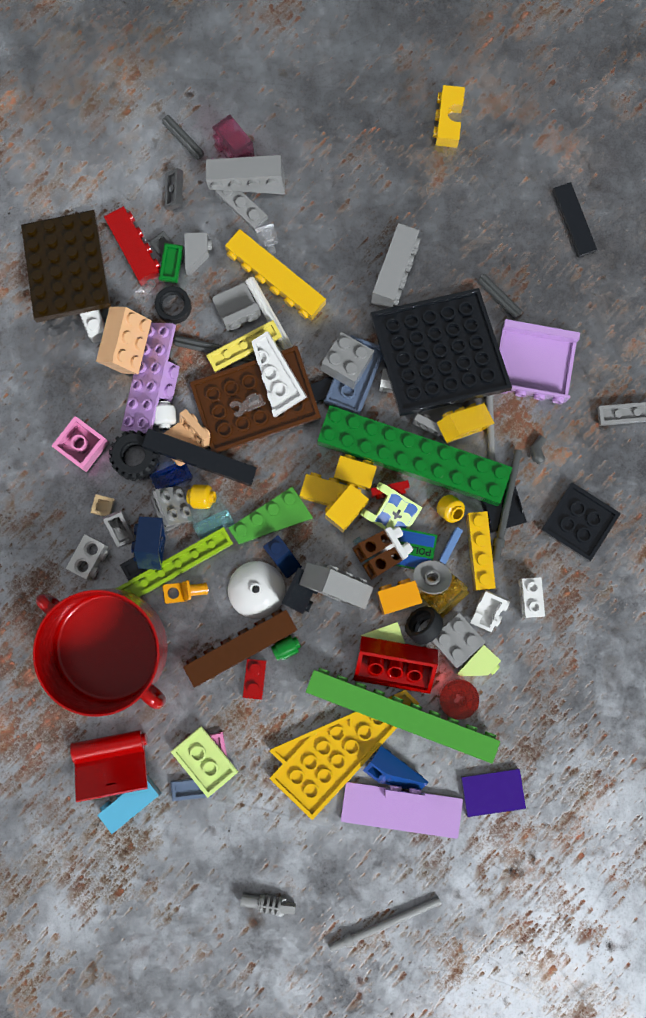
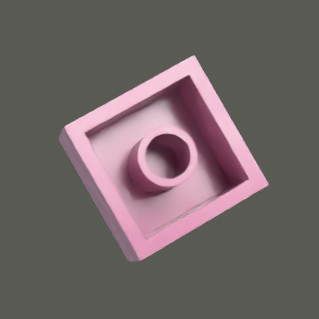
M74 416L52 444V447L87 472L110 442Z

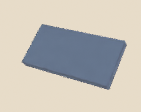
M351 335V338L374 350L372 360L354 389L333 378L324 404L360 415L383 357L379 345Z

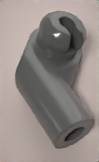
M541 435L537 437L529 450L532 460L537 464H542L545 461L541 448L547 440Z

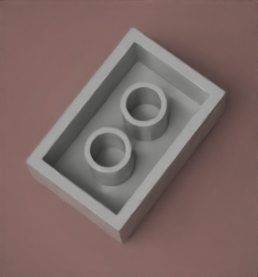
M317 561L315 564L307 562L299 585L362 609H366L373 590L372 586L366 584L367 580L359 577L355 579L351 573L345 571L341 573L339 568L332 565L327 566Z

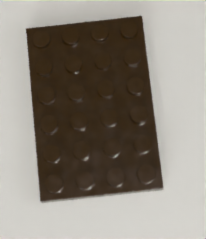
M94 210L21 225L33 317L36 323L111 307L97 218Z

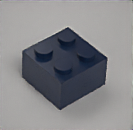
M139 516L138 524L134 526L136 540L132 541L131 545L134 561L137 562L138 569L162 570L166 541L163 518Z

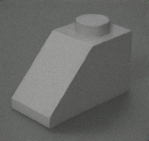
M207 232L185 233V271L187 275H192L209 258V250H212V239L208 238Z

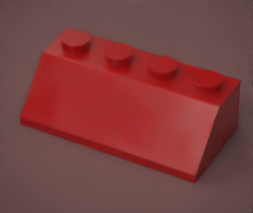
M361 636L353 680L430 694L438 667V649Z

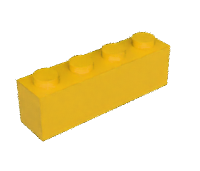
M488 511L468 513L465 517L473 591L496 589Z

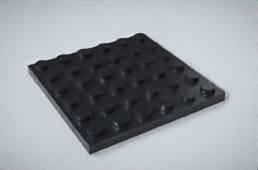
M479 288L370 312L400 416L511 391L512 385Z

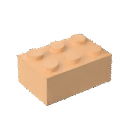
M109 307L96 362L122 374H139L152 320L127 307Z

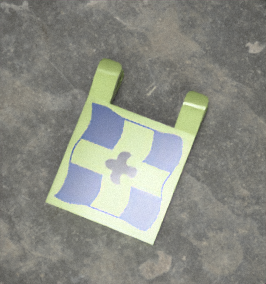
M379 482L376 488L387 495L376 514L363 508L360 515L384 530L388 527L394 528L397 526L410 529L422 507Z

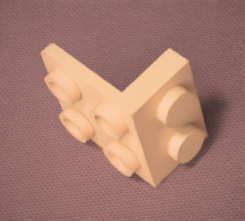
M186 409L180 412L179 423L163 433L204 449L208 448L210 444V433L207 428L202 427L198 423L196 416L193 413L190 414ZM172 459L178 466H182L185 464L183 462Z

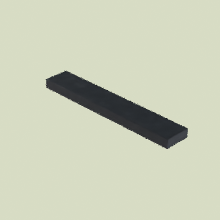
M149 428L141 447L247 486L252 485L257 467Z

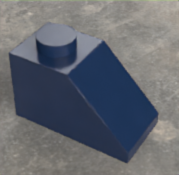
M279 535L263 546L264 550L287 579L297 572L298 567L302 568Z

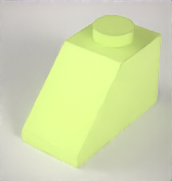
M482 645L455 674L458 676H484L491 673L493 675L500 668L498 664L501 660L485 645Z

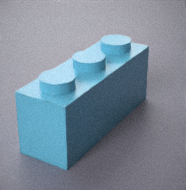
M148 775V789L115 795L118 799L113 803L108 801L100 807L102 812L97 816L111 834L161 794Z

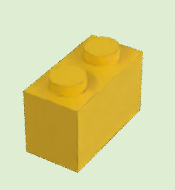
M345 454L340 456L334 479L340 480L341 483L355 484L358 488L370 491L377 466H374V463L368 460H363V462L355 460L356 457Z

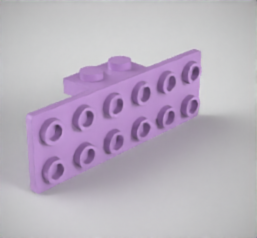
M151 323L139 374H133L121 431L123 432L134 430L135 432L141 431L145 434L148 428L153 430L156 406L159 400L172 403L180 369L179 366L168 361L176 325L173 323Z
M347 782L345 785L341 822L457 839L463 800L457 797L422 793L421 789L417 788L402 790L401 786L390 785V788Z

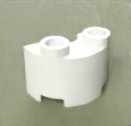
M485 590L475 607L476 611L470 623L492 632L494 626H499L502 619L500 613L507 610L510 601Z

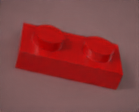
M408 480L387 485L401 495L406 494V490L410 488ZM376 487L370 489L371 498L376 497V500H381L387 496Z
M247 659L243 698L262 700L267 661Z

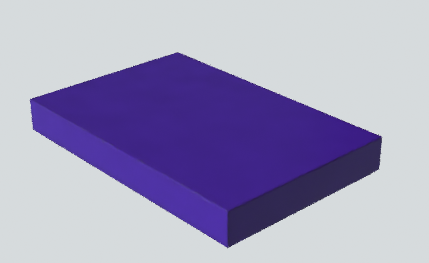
M519 768L461 777L467 817L526 809Z

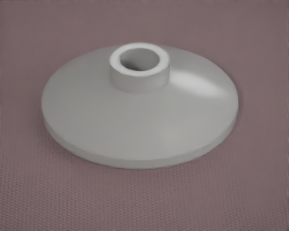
M429 560L420 563L414 569L413 581L416 580L417 587L422 592L439 594L450 587L452 574L443 563Z

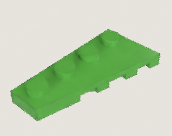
M292 486L229 527V530L240 545L284 528L312 520L313 517Z

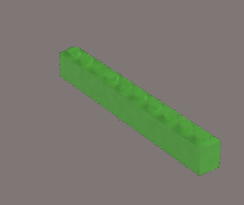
M319 668L318 671H313L306 693L493 764L501 742L496 739L497 735L485 731V734L477 732V727L469 724L466 727L458 725V720L450 717L447 720L440 718V713L432 710L426 713L421 711L422 706L411 703L410 706L403 704L404 700L395 696H392V699L384 697L385 692L377 689L371 692L366 690V685L355 682V685L347 682L348 678L338 674L336 678L329 676L330 671Z

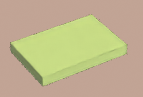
M202 726L170 751L207 798L239 772Z

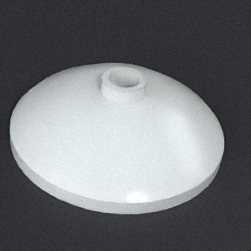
M252 561L241 565L232 574L228 583V597L234 609L241 615L252 619H262L270 616L281 606L285 597V583L282 575L275 567L265 562ZM254 586H259L260 590L258 593L252 591Z

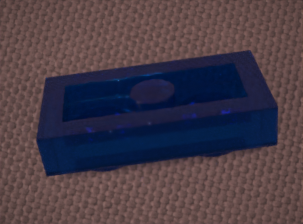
M175 463L150 475L155 489L174 487L193 478L186 463L182 466H178Z

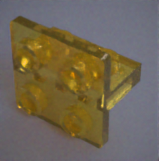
M452 574L451 585L446 591L439 594L422 592L420 597L443 618L469 592L467 591L468 587L466 584Z

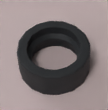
M169 286L160 290L154 302L156 312L160 319L166 323L179 324L185 321L190 315L192 308L186 291L176 286ZM170 295L181 297L184 301L182 312L174 316L166 314L162 308V303L166 297Z
M430 606L420 607L411 613L406 620L405 632L415 643L420 645L427 644L438 637L442 631L443 618ZM430 619L428 625L418 632L421 624Z

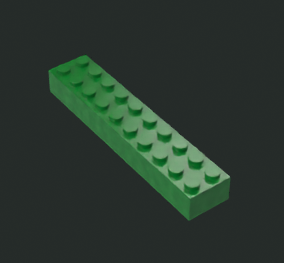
M331 405L317 440L319 446L354 456L360 460L371 461L375 465L495 506L501 503L512 470L511 466Z

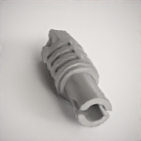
M242 893L240 907L258 909L259 913L284 916V914H295L296 903L286 901L287 898L265 894L259 897Z

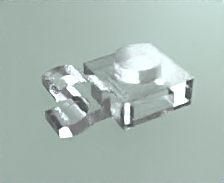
M269 224L255 228L260 246L266 247L271 255L277 257L274 244L279 242L274 225Z
M254 393L247 396V400L243 401V403L239 401L230 403L231 408L239 406V411L234 413L235 417L265 405L263 396Z

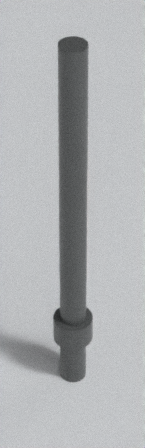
M517 449L514 450L511 464L512 470L507 483L497 536L493 541L494 551L492 558L493 562L498 563L501 550L505 545L504 536L522 453L521 450Z

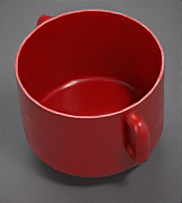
M119 589L83 591L71 595L62 601H59L51 594H40L37 596L35 602L46 616L42 620L35 636L33 663L42 688L53 701L68 711L91 717L108 716L118 713L133 705L140 698L153 709H161L165 705L166 697L154 685L161 676L166 663L167 636L161 619L146 601L135 594Z

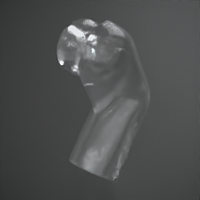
M149 279L134 293L136 303L142 304L145 302V297L156 286L154 280Z

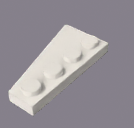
M267 331L251 342L257 363L260 366L263 383H265L268 400L271 403L273 417H277L307 398V395L271 334Z

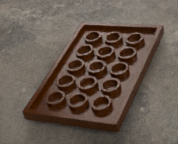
M298 346L282 350L281 353L307 395V398L277 417H273L271 403L268 400L267 390L262 380V373L257 359L190 382L203 426L210 433L209 445L211 451L220 453L321 418Z

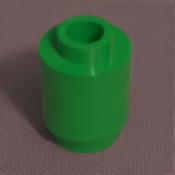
M289 635L275 642L271 649L277 661L299 653L298 648L301 645L297 637L293 638L292 635Z

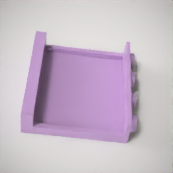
M505 319L502 325L499 349L512 389L501 394L511 392L515 393V396L526 397L528 395L533 396L535 400L543 401L550 399L553 403L557 404L567 402L570 399L568 393L576 343L579 341L580 332Z

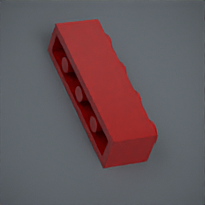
M123 206L105 215L104 218L140 285L142 286L158 278L160 265L156 258L152 259L150 256L153 252L149 244L143 243L141 238L144 235L139 226L135 228L133 224L135 219L131 211L127 212Z

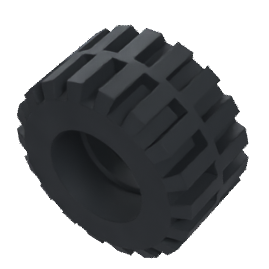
M129 430V433H121L122 436H117L115 438L116 442H112L110 445L112 450H109V455L111 456L109 460L112 463L113 469L127 480L136 481V479H139L141 481L144 480V477L149 478L151 476L150 473H155L157 470L155 468L156 465L159 466L158 458H160V454L144 449L145 457L140 464L136 466L127 465L124 460L125 453L133 446L142 447L146 433L143 434L141 431L135 432L134 430Z

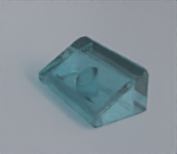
M226 509L193 524V528L198 537L203 539L222 527L226 529L234 525V521L229 510Z

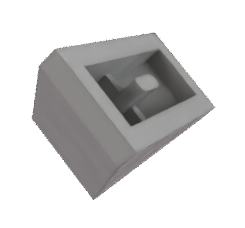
M119 510L102 517L117 547L135 541L130 524L123 511Z

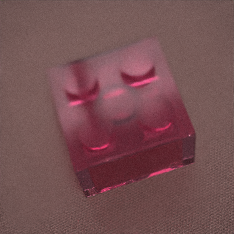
M228 115L212 127V138L215 141L214 146L226 158L255 156L253 142L231 115Z

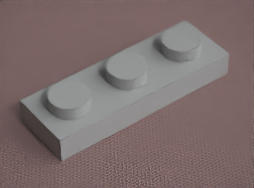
M215 191L216 195L254 231L268 219V216L243 192Z
M646 402L597 407L599 426L646 422Z

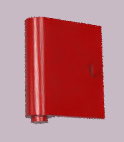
M142 730L71 743L70 753L75 764L76 802L148 789L145 745H148L146 733H143Z

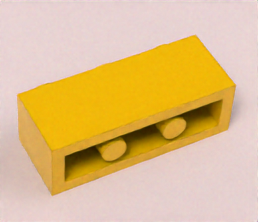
M473 403L467 406L466 409L461 407L455 410L454 413L452 410L442 415L443 419L436 422L446 443L481 432L494 424L485 403L480 405Z
M311 472L310 475H305L299 496L301 499L328 506L331 501L335 503L338 500L337 494L344 486L348 488L351 483L343 485L340 484V480L334 478L326 480L321 478L322 475ZM351 484V485H353L357 490H359V491L361 492V489H358V486H357V485Z

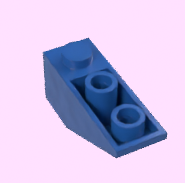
M380 746L363 769L365 773L378 783L401 786L403 789L417 788L422 790L428 784V781L422 775L416 773L405 762L398 759L383 746Z

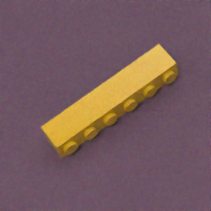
M239 229L225 245L226 255L231 260H237L246 272L249 273L251 271L256 275L255 278L258 282L267 284L270 287L269 290L274 295L283 297V301L292 308L294 306L299 310V315L304 319L308 318L312 321L326 305V298L242 230Z

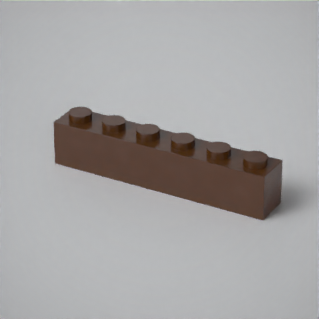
M279 609L271 614L272 618L268 620L262 618L255 622L256 627L250 630L246 627L237 632L238 637L224 639L220 642V647L214 649L212 646L203 651L204 655L197 659L194 656L186 661L187 665L183 668L193 687L195 688L273 645L275 642L298 631L287 610L282 611V609Z

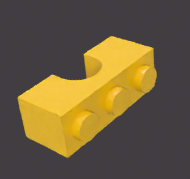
M443 85L442 92H438L437 103L440 104V108L436 109L435 121H438V126H434L433 138H436L435 145L454 148L458 146L461 122L452 121L448 115L450 113H461L465 87Z

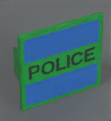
M401 528L403 536L398 538L401 545L406 542L410 543L413 551L408 554L406 559L395 566L414 570L420 563L433 560L438 535Z

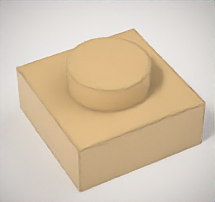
M95 494L90 513L100 516L112 514L115 499Z

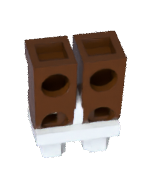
M399 526L394 528L388 527L352 548L360 563L379 553L378 556L362 565L371 580L406 559L408 554L413 551L410 543L406 542L401 545L398 538L403 536Z

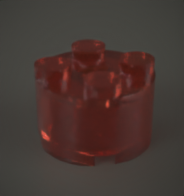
M452 679L442 685L437 701L440 709L447 716L462 720L472 716L478 709L479 694L470 682ZM456 694L462 696L460 704L454 702V699H456Z

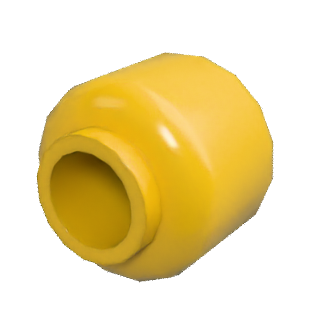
M194 484L187 491V503L193 509H209L216 502V492L213 491L210 485Z
M453 495L443 496L436 508L439 516L450 523L459 521L465 513L464 503Z

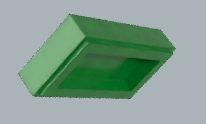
M164 243L159 281L178 283L184 250L183 245Z

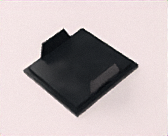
M516 486L514 487L506 528L527 522ZM506 489L498 506L480 501L483 511H488L490 533L498 531Z

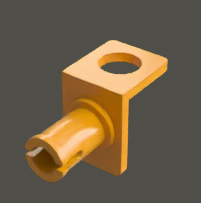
M189 580L181 583L165 584L162 586L165 604L186 602L191 600V596L208 594L206 582L190 585ZM170 588L178 590L177 598L171 599L168 596Z

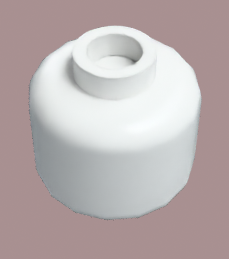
M159 401L156 406L154 425L158 426L159 430H168L170 426L176 423V408L169 401Z

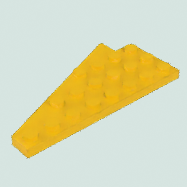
M406 690L387 697L392 699V696L404 700L403 704L408 706L411 703L420 704ZM358 712L348 714L272 748L270 752L282 765L269 779L313 820L397 727Z

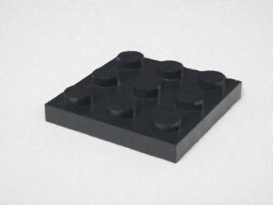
M572 482L540 531L588 562H591L621 513Z

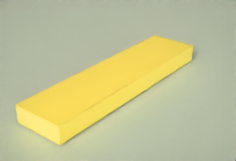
M272 320L207 354L206 356L215 373L254 353L251 341L268 331L274 341L281 339L282 335L275 322Z

